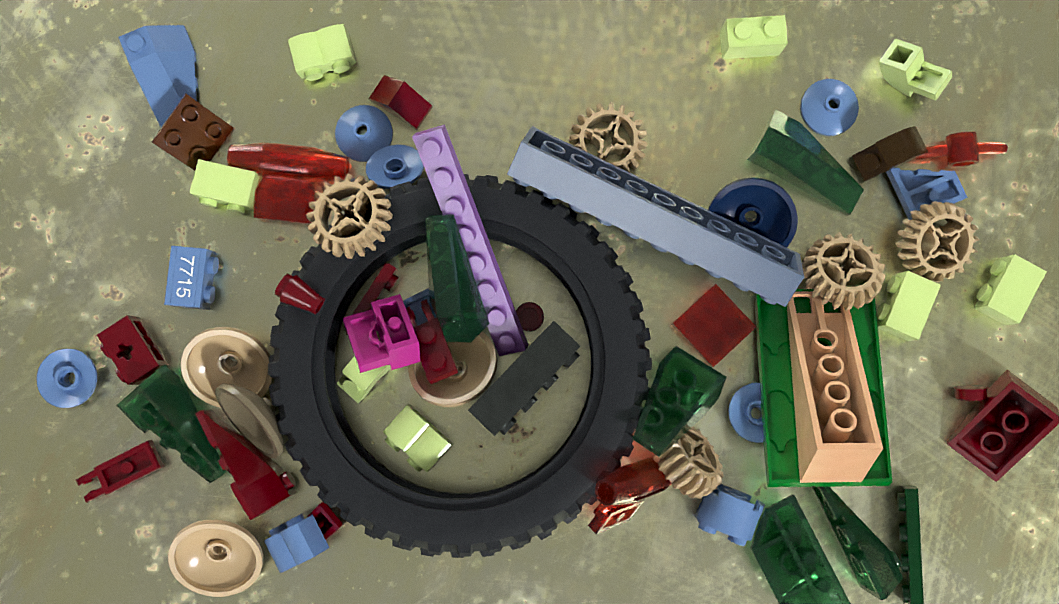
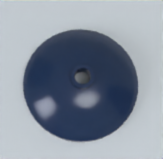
M744 178L726 185L714 196L708 208L709 211L784 247L789 246L797 230V210L791 196L780 185L763 178ZM748 211L756 213L753 218H748L745 214Z

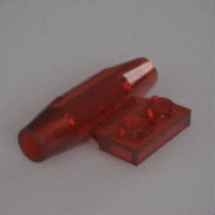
M269 142L231 144L227 153L228 166L254 171L258 176L263 177L256 188L254 218L311 224L312 222L307 219L306 214L314 210L309 207L308 202L316 201L317 199L311 182L334 181L335 176H339L344 181L347 173L349 174V157L314 147Z
M653 457L621 466L596 484L595 495L600 504L594 509L593 513L595 516L588 525L595 534L630 521L646 498L663 492L672 484L669 479H665V474L659 470V465L654 461Z

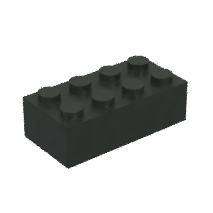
M553 321L468 411L494 436L499 431L505 435L517 421L513 416L520 409L526 413L538 400L534 396L541 387L547 391L559 378L555 374L562 365L568 369L580 356L576 352L580 345Z

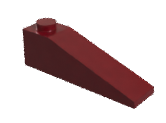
M200 410L196 413L209 443L215 449L220 450L221 455L218 462L223 470H227L232 475L235 482L230 484V487L250 520L269 512L298 493L295 489L296 481L289 471L284 472L281 466L270 457L258 451L238 431L212 410Z

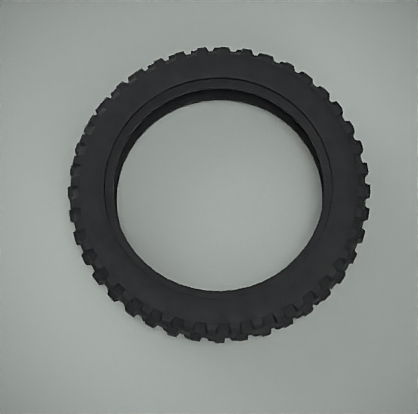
M464 174L488 239L520 249L546 266L560 280L570 293L582 316L591 354L589 389L580 417L560 449L538 469L518 481L489 491L450 493L424 488L404 480L380 464L355 436L341 407L335 379V352L343 318L357 292L381 266L398 254L425 242L452 237L428 176L427 178L418 179L417 185L412 186L409 181L390 187V192L385 195L384 199H388L391 203V207L387 210L393 214V219L385 221L391 226V231L381 232L385 237V242H380L377 239L373 242L376 245V251L366 247L365 257H361L355 251L353 258L348 259L344 253L341 257H335L332 251L325 252L321 248L322 244H319L317 247L311 246L299 261L302 266L301 270H294L291 275H298L316 293L325 298V302L316 315L280 302L275 313L279 324L272 326L270 335V346L274 348V355L269 356L268 375L274 378V384L269 386L272 405L277 406L279 409V413L276 415L278 419L276 424L279 432L282 435H287L289 439L284 446L293 461H300L302 464L300 473L309 486H318L320 490L317 496L325 504L327 503L331 508L339 507L341 509L340 516L354 527L361 524L365 526L364 534L373 539H392V546L403 550L411 551L418 547L421 550V555L430 557L441 555L443 552H450L452 558L471 557L475 551H480L482 557L494 556L495 552H500L505 546H510L512 550L522 548L530 543L532 537L536 535L543 540L552 535V531L557 529V524L564 521L567 524L572 522L582 512V506L585 503L593 505L600 498L599 493L603 490L602 485L606 480L613 482L619 473L618 470L621 467L620 460L622 456H630L634 448L632 445L634 430L641 429L644 421L643 414L645 409L642 407L643 400H649L651 388L648 387L649 379L646 378V371L652 370V358H650L649 349L645 347V342L651 340L649 328L645 327L644 320L640 318L639 313L644 311L641 299H638L636 291H631L629 287L634 281L629 272H625L622 265H617L615 262L618 258L616 252L605 241L600 242L597 239L600 232L593 225L589 226L585 221L579 222L576 219L578 213L571 208L566 207L562 203L555 205L552 203V199L543 196L542 193L536 190L528 192L525 186L519 185L516 182L505 180L503 184L498 183L497 176H476L474 180H470L469 175ZM371 201L367 205L368 210L364 218L367 223H369L372 215ZM346 213L343 214L345 217H348L350 219L353 218L355 221L358 222L355 216H352L350 214L347 215ZM354 231L348 237L355 236L360 231Z

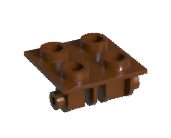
M185 93L151 142L195 171L198 159L210 162L234 127Z

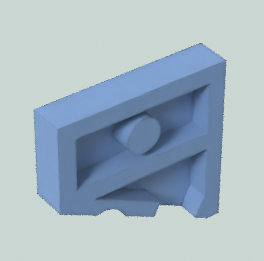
M893 168L886 172L908 220H912L910 211H920V205H931V202L934 201L954 204L968 198L955 171L940 170L939 172H932L927 169L913 171Z

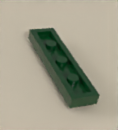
M902 486L903 493H897L898 511L904 512V524L899 523L900 542H905L906 553L900 554L901 573L907 574V585L901 586L903 604H924L918 488L916 486Z

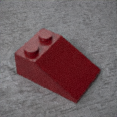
M1006 370L987 389L986 400L978 401L949 438L947 445L997 482L1059 424V410L1057 406L1009 370Z

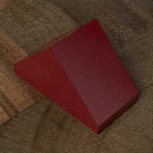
M386 75L382 77L368 98L371 102L415 130H418L432 109V105L405 81Z
M321 502L307 516H314L326 541L347 523L340 516L341 509L339 507L331 508L324 502Z

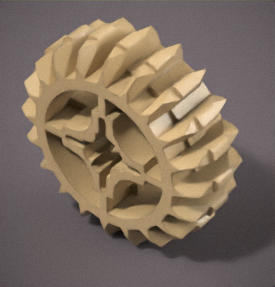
M612 102L609 103L607 110H604L603 105L598 103L596 113L592 108L588 107L586 109L587 117L581 114L578 115L577 121L579 124L572 125L571 131L575 134L569 136V142L576 144L573 146L588 152L585 147L584 138L590 140V143L598 149L597 157L604 161L609 155L617 154L621 156V154H625L627 156L624 159L611 164L629 173V167L636 170L639 167L637 160H643L645 157V153L641 150L646 149L648 145L646 141L641 140L646 137V130H637L641 127L642 120L633 122L634 111H630L625 115V106L621 105L619 110L616 111L613 110L614 103ZM611 122L606 129H590L597 123ZM619 126L628 133L631 146L626 144V140H623L618 135ZM613 131L612 143L610 147L606 148L605 153H602L606 137L609 138L610 133Z
M347 173L343 182L339 176H335L334 185L331 186L328 182H324L326 190L323 193L315 191V196L318 198L317 202H308L309 207L314 210L306 214L307 219L312 222L307 226L308 230L315 234L313 240L317 244H322L321 248L325 252L332 251L335 257H341L344 253L348 259H352L355 251L361 257H365V248L369 247L372 251H376V245L373 242L376 239L380 242H385V237L381 232L391 231V226L385 222L393 219V214L387 210L391 207V203L388 199H384L386 193L382 188L377 189L378 185L373 180L367 182L366 178L361 175L355 180L351 174ZM346 197H350V198H349L348 200H346V201H340V200H342V199H344V198H346ZM371 201L372 215L369 223H367L364 218L368 210L367 205ZM331 210H333L335 215L331 223L332 228L329 230L328 219ZM341 211H343L347 215L350 214L352 216H355L358 222L355 221L353 218L350 219L348 217H345L341 213ZM360 231L359 234L348 237L352 232Z
M934 201L931 202V205H920V211H910L912 220H902L906 228L905 230L897 231L902 236V240L895 243L897 247L902 248L897 254L900 259L904 260L902 266L909 269L910 272L931 281L943 282L944 278L954 279L955 272H964V263H972L969 258L970 254L978 252L973 248V243L980 240L977 236H973V233L979 229L976 225L971 224L974 218L965 214L966 210L949 202ZM945 219L948 222L944 226L934 227L933 225L934 222ZM941 257V260L932 264L926 262L930 258Z
M840 232L835 234L834 238L827 234L822 240L818 239L811 248H808L805 254L806 257L802 261L804 279L807 280L805 288L814 289L812 298L821 296L823 298L822 305L829 301L833 304L834 310L839 308L841 304L846 311L851 309L852 306L859 309L865 303H870L882 289V283L886 275L882 273L885 264L879 263L881 254H873V245L866 247L863 244L864 238L858 241L853 240L852 233L847 235L846 238ZM856 284H859V285H860V286H857V287H845V286H847V285H852V286H855Z
M673 418L661 424L653 432V437L650 439L652 444L650 449L655 454L653 459L658 463L659 470L665 474V479L670 480L673 488H679L681 494L688 495L692 499L695 497L700 499L712 493L722 483L724 475L721 470L723 466L718 461L719 455L715 453L714 446L710 445L707 437L701 434L700 429H695L692 423H687L682 418Z

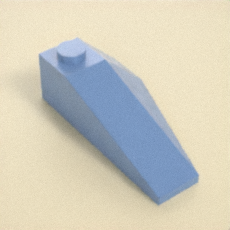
M184 25L143 26L118 37L129 65L160 127L166 122L185 93L197 101L196 88H198V81L195 77L196 52Z

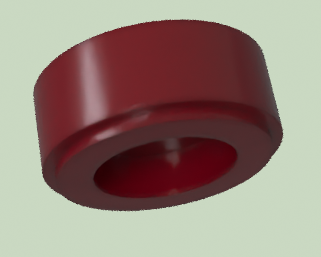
M525 302L517 308L516 313L523 331L532 332L541 327L544 321V313L538 304Z
M977 385L954 387L955 398L961 401L986 400L987 387Z

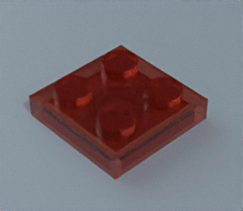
M714 284L671 324L711 367L718 364L756 328L752 321L717 284Z

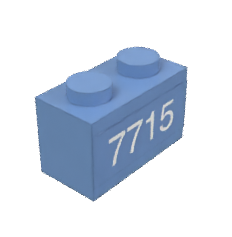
M171 246L164 305L210 310V304L215 300L213 278L219 268L216 252L204 248Z

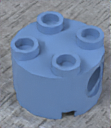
M720 484L712 493L702 497V501L694 514L699 522L698 527L711 534H716V531H720L728 535L727 539L729 541L745 546L747 540L751 541L765 504L758 499L753 504L750 502L752 496Z

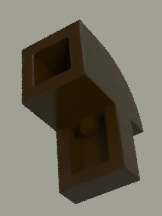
M913 126L875 142V144L852 155L865 182L928 153V150L916 126Z

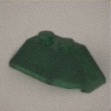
M792 494L765 508L750 549L778 604H851L795 495Z

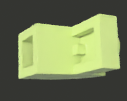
M896 38L879 61L884 79L893 88L909 97L914 92L936 101L952 78L951 70L924 61L922 47Z
M354 356L343 369V375L337 382V385L359 403L367 396L375 383L391 369L390 365L360 373Z

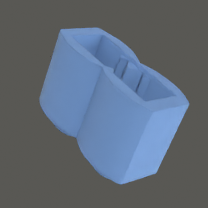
M303 514L292 518L270 530L271 537L264 540L280 573L317 556L329 548L313 515L304 518Z

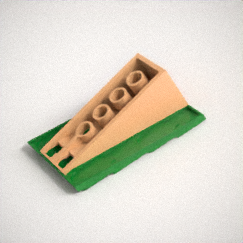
M797 289L786 307L778 303L775 305L767 303L759 294L755 293L754 308L767 487L890 486L893 481L875 298L870 303H865L859 309L852 306L851 309L846 311L842 304L835 310L833 304L829 301L822 305L823 298L821 296L812 298L814 289Z

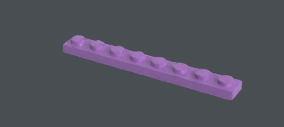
M444 124L417 132L412 138L499 356L523 352L528 348V342L446 126Z

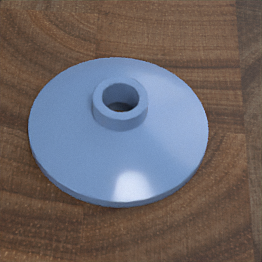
M823 79L815 82L805 91L800 109L804 122L811 130L821 135L834 136L845 132L854 124L858 116L859 104L854 91L847 84L836 79ZM829 100H833L837 104V108H831L828 103Z
M359 105L350 108L339 118L335 129V138L338 147L347 157L355 161L367 162L376 151L391 145L393 129L390 120L380 109L370 105ZM361 126L367 127V132L364 135L357 134V130Z
M390 145L379 149L371 155L366 163L368 179L375 181L378 185L377 187L390 189V187L409 181L412 184L421 176L424 170L418 150L407 145Z
M60 349L49 354L43 360L37 372V387L41 396L49 404L59 408H72L83 404L91 397L97 385L95 364L88 355L76 349ZM72 373L75 375L73 384L69 381V376Z
M751 383L737 390L731 398L728 408L729 420L735 432L745 440L755 443H763L764 439L760 383ZM753 408H757L760 411L758 419L753 418L751 415Z

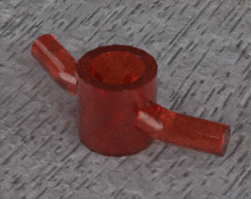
M959 132L946 136V145L926 147L928 153L917 157L916 160L947 156L948 167H964L979 163V154H1005L1008 146L1006 143H978L976 132Z

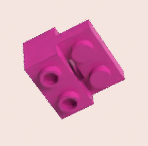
M400 294L371 302L372 310L343 318L344 327L360 373L390 365L391 370L421 362L419 341Z

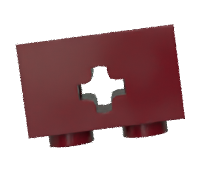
M126 315L97 334L101 341L100 349L105 356L112 359L117 367L115 369L117 376L127 385H141L170 366L139 317Z

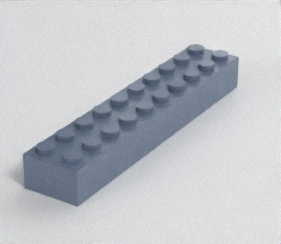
M533 126L521 141L507 175L513 177L517 184L525 187L532 186L540 190L543 196L549 199H559L568 203V206L576 212H587L595 216L596 220L603 225H614L622 229L627 236L633 239L641 238L650 242L651 246L660 252L669 251L677 255L685 264H696L704 268L709 275L715 278L723 277L730 280L738 289L746 292L751 290L759 294L767 303L773 305L778 303L786 307L804 279L799 253Z

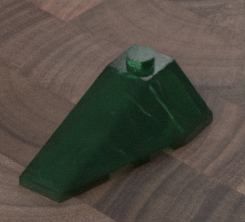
M776 109L747 159L847 215H851L864 191L802 123Z
M454 214L428 216L425 218L430 304L446 342L471 343L490 323Z
M675 346L659 363L633 440L660 457L700 421L717 402L727 377L678 346Z
M163 365L116 405L141 431L146 433L150 430L160 437L159 444L166 450L171 448L181 454L182 462L209 483L227 472V470L221 468L218 462L220 456L217 450L209 443L196 416L198 411L186 387L180 381L179 376L174 371L169 370L166 365Z
M812 486L860 588L881 601L886 599L903 579L899 570L902 565L898 556L893 550H889L830 487Z

